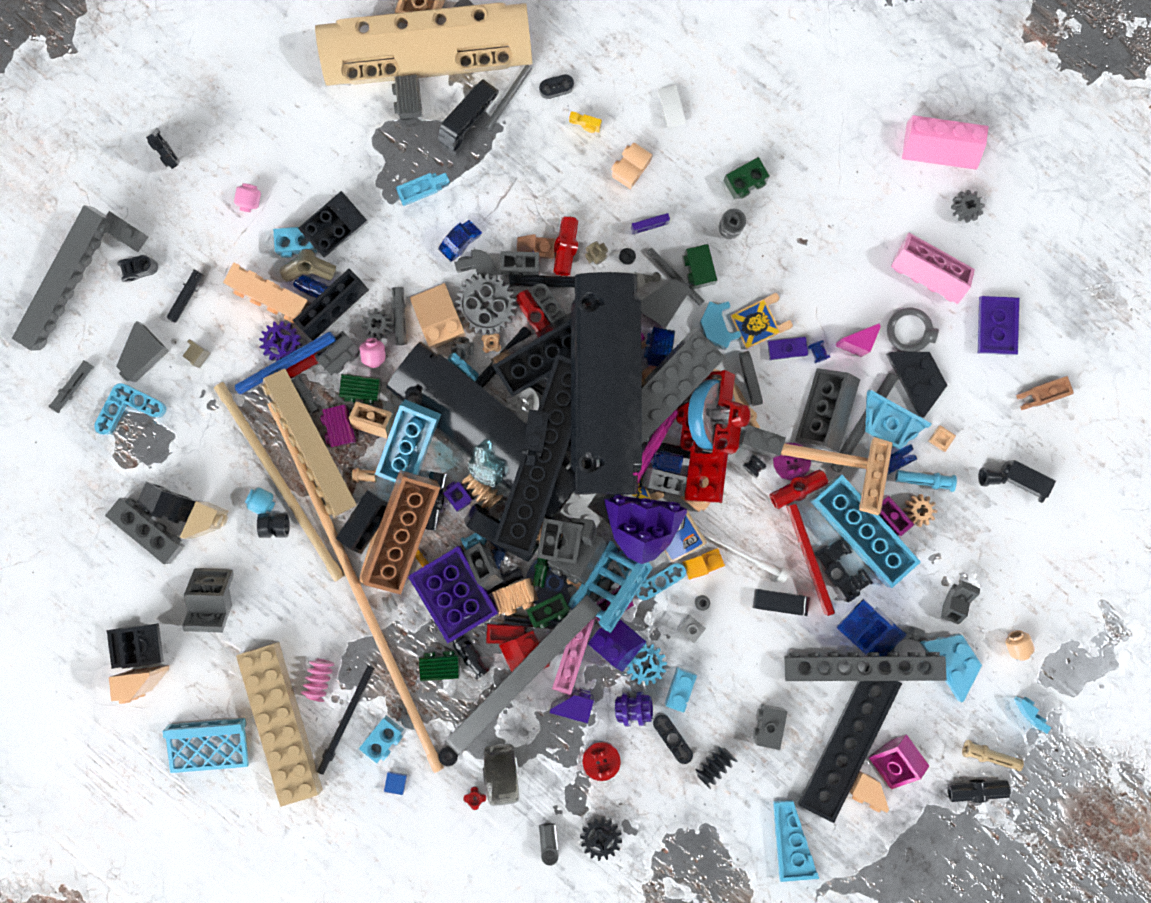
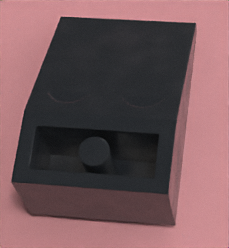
M340 191L298 229L325 258L368 223V220L348 197Z

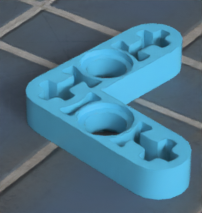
M119 383L112 388L94 427L97 433L110 435L115 430L127 405L156 418H160L166 413V406L163 402L129 385ZM119 389H124L126 393L131 394L130 397L121 395ZM138 395L144 398V402L140 406L135 404V398ZM112 404H116L118 411L112 415L109 412V407ZM149 404L158 405L160 411L154 413L155 410L147 406ZM105 416L113 418V420H109V418H105ZM102 423H106L108 426L107 430H103Z
M621 550V551L618 552V554H622V553H623V554L625 555V553L623 552V550ZM617 562L625 578H628L629 572L632 569L628 568L624 571L623 568L626 566ZM674 563L650 578L645 579L641 587L648 588L650 586L648 582L651 581L657 591L653 592L650 589L645 597L644 595H639V592H641L639 588L636 596L641 600L652 598L682 580L686 574L685 567L679 563ZM674 567L681 568L680 576L674 575L670 577L673 581L669 582V578L664 572L668 571V574L674 572ZM658 576H663L666 579V584L663 587H658L655 584V579Z

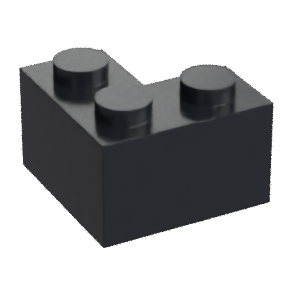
M146 481L137 503L143 506L142 510L149 512L150 515L160 519L162 516L168 517L167 520L179 524L180 521L187 522L196 501L187 496L171 492L163 486Z

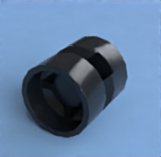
M271 513L258 514L257 534L259 538H271L273 535L276 538L288 537L290 531L288 513H275L274 516Z

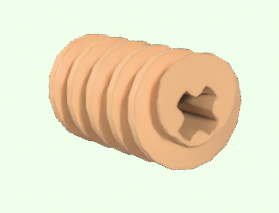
M474 470L461 484H468L467 491L474 489L471 495L473 497L479 495L476 501H484L481 507H489V510L502 499L503 494L496 496L498 488L491 490L493 483L486 484L488 477L481 478L483 471L476 472Z

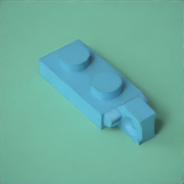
M429 173L397 186L396 190L402 205L406 206L442 190L441 186L450 183L446 173L439 176L436 173Z

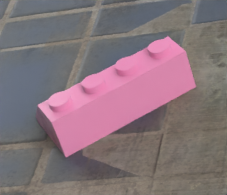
M913 115L906 123L902 159L977 170L986 147L989 126Z
M908 233L891 265L896 272L907 275L914 282L923 284L930 291L937 292L944 296L946 300L957 304L971 288L975 271L974 268L911 233Z

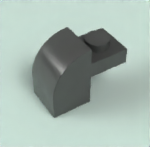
M471 250L472 258L465 256L454 262L457 273L476 269L477 276L480 272H482L484 277L490 272L491 278L497 274L491 256L482 250Z
M961 581L958 585L953 584L943 603L941 617L959 625L968 617L970 603L979 596L980 588Z

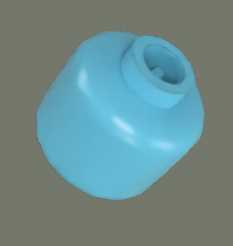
M257 487L255 490L251 489L245 500V503H247L246 507L256 514L270 513L275 505V502L272 501L274 496L260 487Z

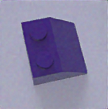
M619 619L611 633L601 627L587 644L614 668L623 672L647 641Z
M584 688L573 690L571 695L566 694L552 702L550 713L588 724L594 703V695L591 694L590 690Z

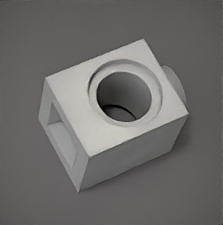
M690 615L677 628L680 633L693 643L697 641L706 629Z

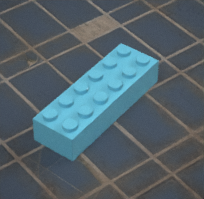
M837 475L809 500L886 587L893 588L921 563L879 515L859 510L861 495L843 475Z

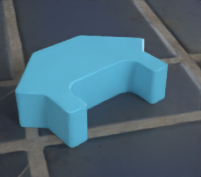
M710 301L701 318L700 326L704 336L712 344L726 350L730 342L741 337L740 331L729 333L725 325L722 312L730 308V303L727 301L717 305Z

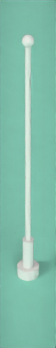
M622 494V496L634 497V496H632V495H623V494ZM701 531L704 537L757 563V566L776 575L777 581L784 583L788 578L790 569L784 566L779 569L762 559L757 560Z

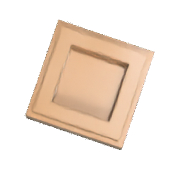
M938 425L928 442L946 452L956 435Z

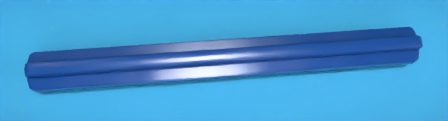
M328 332L237 383L235 385L236 392L241 395L263 383L265 377L283 369H288L336 341L335 336L332 332Z

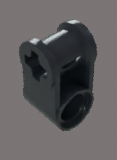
M146 255L122 259L117 262V265L121 268L122 282H132L139 278L153 275L158 271V263ZM148 261L149 265L144 269V264Z

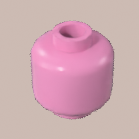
M242 183V186L236 188L234 203L240 206L241 211L251 212L252 209L259 207L261 192L255 185Z
M368 338L360 345V356L363 364L370 368H376L385 361V346L381 341L375 338Z

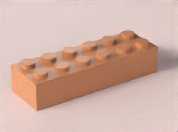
M399 471L361 576L364 585L401 595L440 490L437 481L406 471Z

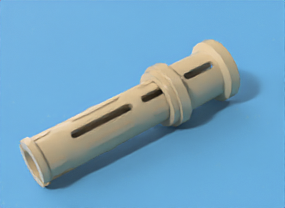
M966 740L962 748L963 757L970 756L978 759L979 762L989 761L1019 772L1024 766L1023 759L990 750L987 745L980 746L972 743L971 740Z

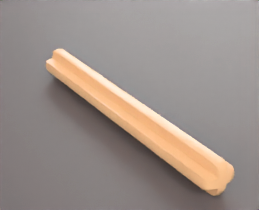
M785 443L781 455L866 469L868 458Z

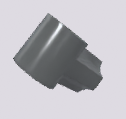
M544 823L539 825L541 859L544 864L552 866L557 863L559 857L556 823ZM552 850L555 853V857L548 859L545 856V852Z

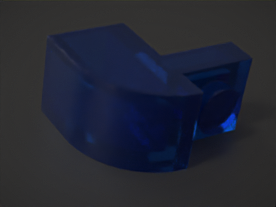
M470 220L463 224L460 222L446 235L438 250L452 262L463 255L468 245L480 238L482 232Z

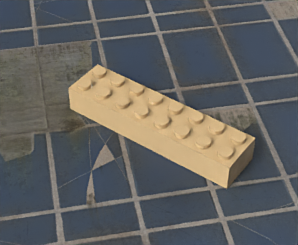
M276 642L236 655L280 807L319 795L323 790L280 643Z

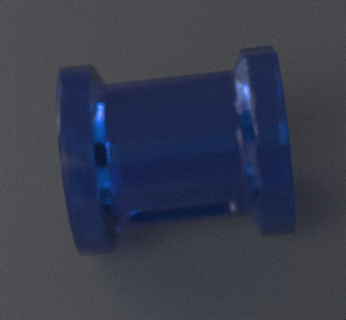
M824 340L808 346V349H811L815 358V364L831 358L823 345L825 343Z

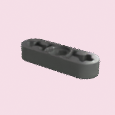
M749 351L739 353V360L752 406L763 404V399L751 354Z

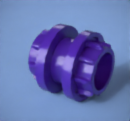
M638 691L636 697H630L629 692H623L622 696H617L615 699L617 722L624 723L625 727H631L632 721H638L639 726H645L646 722H651L653 720L651 696L644 695L643 691Z

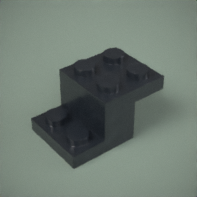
M159 623L106 630L111 669L121 667L125 669L164 662Z

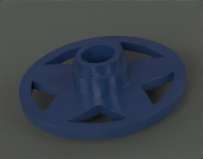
M537 560L530 566L526 579L534 578V564H537ZM549 566V571L546 572L544 588L539 587L537 591L538 600L534 601V603L538 604L562 592L569 604L570 595L568 588L573 585L567 583V576L554 574Z

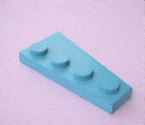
M793 800L773 801L780 882L819 879Z

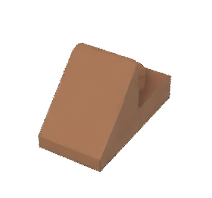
M536 234L517 237V252H539L540 258L554 259L555 238H538Z

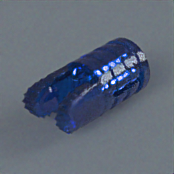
M301 275L292 283L295 289L313 298H317L329 287L304 275Z
M912 444L890 455L887 475L917 460V456L914 454L903 458V456L913 451Z

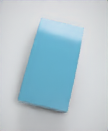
M1016 696L1014 701L1023 716L1038 730L1048 734L1051 727L1045 724L1046 719L1037 714L1039 709L1033 706L1035 703L1025 696L1023 699Z

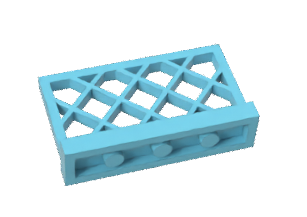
M246 718L168 724L162 732L163 738H166L170 773L248 767L249 760L245 734ZM231 734H240L241 742L238 745L228 739ZM212 736H218L223 742L217 747L209 739ZM193 737H198L204 742L199 749L189 742ZM172 739H179L184 743L180 750L173 746ZM225 742L234 749L229 756L220 749ZM205 744L214 750L210 757L201 751ZM186 745L195 752L191 758H188L181 752ZM235 751L242 755L243 762H236L231 758ZM216 752L225 758L223 763L217 764L211 759ZM196 754L206 760L203 765H197L192 761ZM179 756L187 763L182 767H175L174 759Z

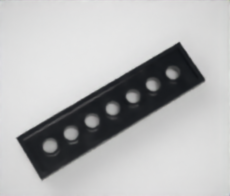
M865 665L863 672L868 670V665ZM857 682L798 802L799 806L835 823L902 685L901 682ZM874 686H879L880 694L875 697L872 696L871 689ZM867 703L871 704V712L864 714L862 711L863 706ZM855 722H863V729L861 731L854 730ZM852 738L855 741V745L853 748L848 749L845 746V742ZM840 756L846 757V764L843 766L837 765V759ZM830 774H837L838 780L836 783L831 784L828 782ZM823 791L829 792V798L826 801H821L819 798L820 793Z

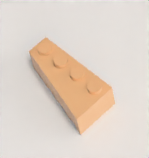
M233 262L223 281L224 284L234 290L233 294L241 298L247 296L251 298V303L259 307L263 304L268 307L267 311L275 315L279 312L285 315V320L293 324V319L311 304L307 299L285 288H280L274 282L268 279L264 280L261 276L250 270L246 271L235 262Z

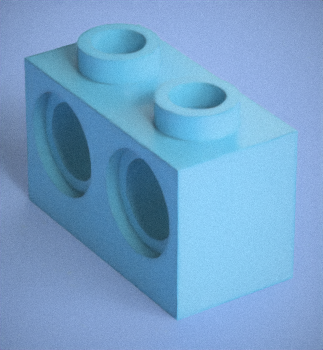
M298 227L273 229L275 252L282 258H291L293 255L299 254L303 249H309L317 253V250L310 242L306 246H301V241L306 237L300 232ZM285 240H290V244L287 247H282V243Z
M386 715L360 746L359 750L376 764L380 759L384 761L391 753L388 750L391 745L394 744L396 746L403 738L401 733L404 729ZM386 728L393 730V737L386 736ZM379 744L382 749L381 752H375L372 745Z

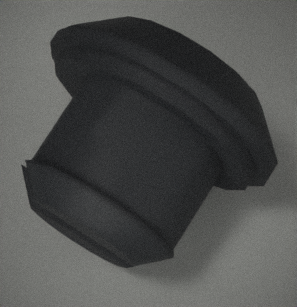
M624 248L619 254V259L623 264L630 265L635 261L636 253L631 248Z

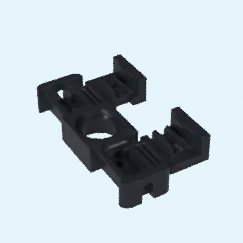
M840 538L830 546H822L814 554L825 567L823 571L834 587L838 586L846 598L844 601L849 603L860 595V590L869 584H873V581L863 568L857 571L858 574L855 576H849L841 563L837 561L841 560L840 557L842 555L852 553L843 538ZM835 568L841 571L839 579H834L831 575L832 570Z

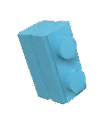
M680 667L676 668L664 703L666 707L685 712L686 702L689 701L697 678L694 672Z

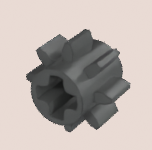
M467 337L456 338L455 342H452L451 354L456 353L460 356V359L468 360L470 355H474V342L469 343V338Z

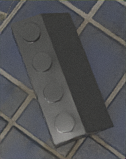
M817 368L795 441L820 449L839 452L861 379L847 372Z

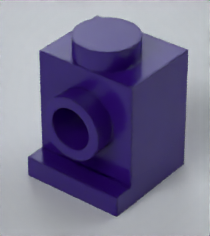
M455 481L446 486L447 491L443 493L457 512H460L475 501L465 486L459 481L457 483ZM459 491L462 493L460 499L456 497V493Z

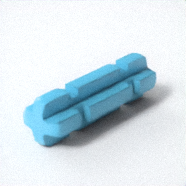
M456 353L449 355L447 360L473 381L478 379L479 373L462 358L460 359V356Z

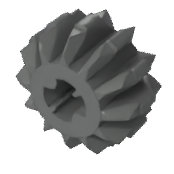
M966 190L965 193L961 191L958 193V197L953 198L954 204L951 205V209L956 210L953 216L958 215V221L964 219L965 223H969L971 220L976 221L978 216L983 214L982 208L985 207V204L980 203L983 197H977L978 191H975L973 194L970 190Z
M377 308L374 309V314L368 311L367 314L370 317L362 318L363 321L367 322L361 325L363 329H366L364 334L366 336L370 335V338L377 337L379 341H382V335L388 339L387 331L393 333V329L389 328V326L394 325L393 321H389L392 316L390 314L386 315L384 309L380 314ZM377 321H378V322L380 323V325H381V327H380L379 329H378L377 327H374V326H376L375 323H376Z

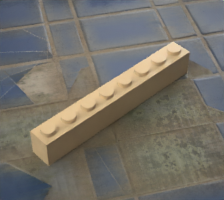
M286 369L265 377L263 385H261L266 396L269 395L272 402L270 404L274 412H278L281 416L279 421L283 429L288 430L290 434L288 438L292 446L297 447L299 451L297 455L300 462L306 464L308 468L306 472L309 479L315 481L317 485L315 490L318 496L324 498L326 502L324 507L329 515L332 514L335 518L355 508L357 505Z

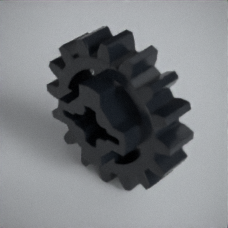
M604 816L599 821L597 817H594L593 823L588 820V827L583 826L582 831L584 833L580 834V839H583L581 847L586 846L584 853L591 852L590 858L593 859L596 855L598 861L601 860L602 856L608 860L609 854L614 857V850H620V846L617 843H622V838L618 837L622 835L621 830H616L618 824L612 825V819L610 818L608 821H605ZM602 826H605V827L609 828L610 830H606V829L602 828ZM595 829L593 835H590V837H588L591 830ZM599 832L600 835H602V837L604 838V845H602V842L600 841V839H598ZM614 840L613 844L608 848L609 842Z

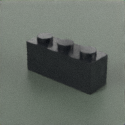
M367 490L345 525L341 528L336 539L350 550L362 554L378 530L388 502L379 495Z

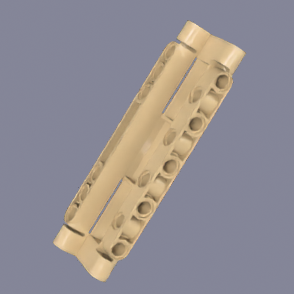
M490 3L339 19L336 23L315 25L317 48L326 86L349 83L359 85L395 81L394 77L415 74L418 78L494 71L508 69L512 66L533 64L526 3L511 5ZM478 13H482L485 16L481 21L475 20L474 17ZM440 17L446 18V22L442 25L436 23ZM402 21L408 22L407 27L404 29L398 28L399 23ZM368 25L369 30L367 32H360L362 26ZM509 46V47H504V48H495V49H485V50H475V51L458 52V51H464V50H473V49H483V48ZM501 55L509 57L508 61L504 63L498 59ZM488 57L490 61L484 65L480 63V59ZM395 58V59H389V60H379V61H370V62H360V63L344 64V63H349V62H358V61H368V60ZM466 58L471 60V64L467 67L461 65L462 60ZM390 66L396 68L393 74L386 73ZM370 69H377V73L374 76H368ZM351 71H358V75L355 78H349Z

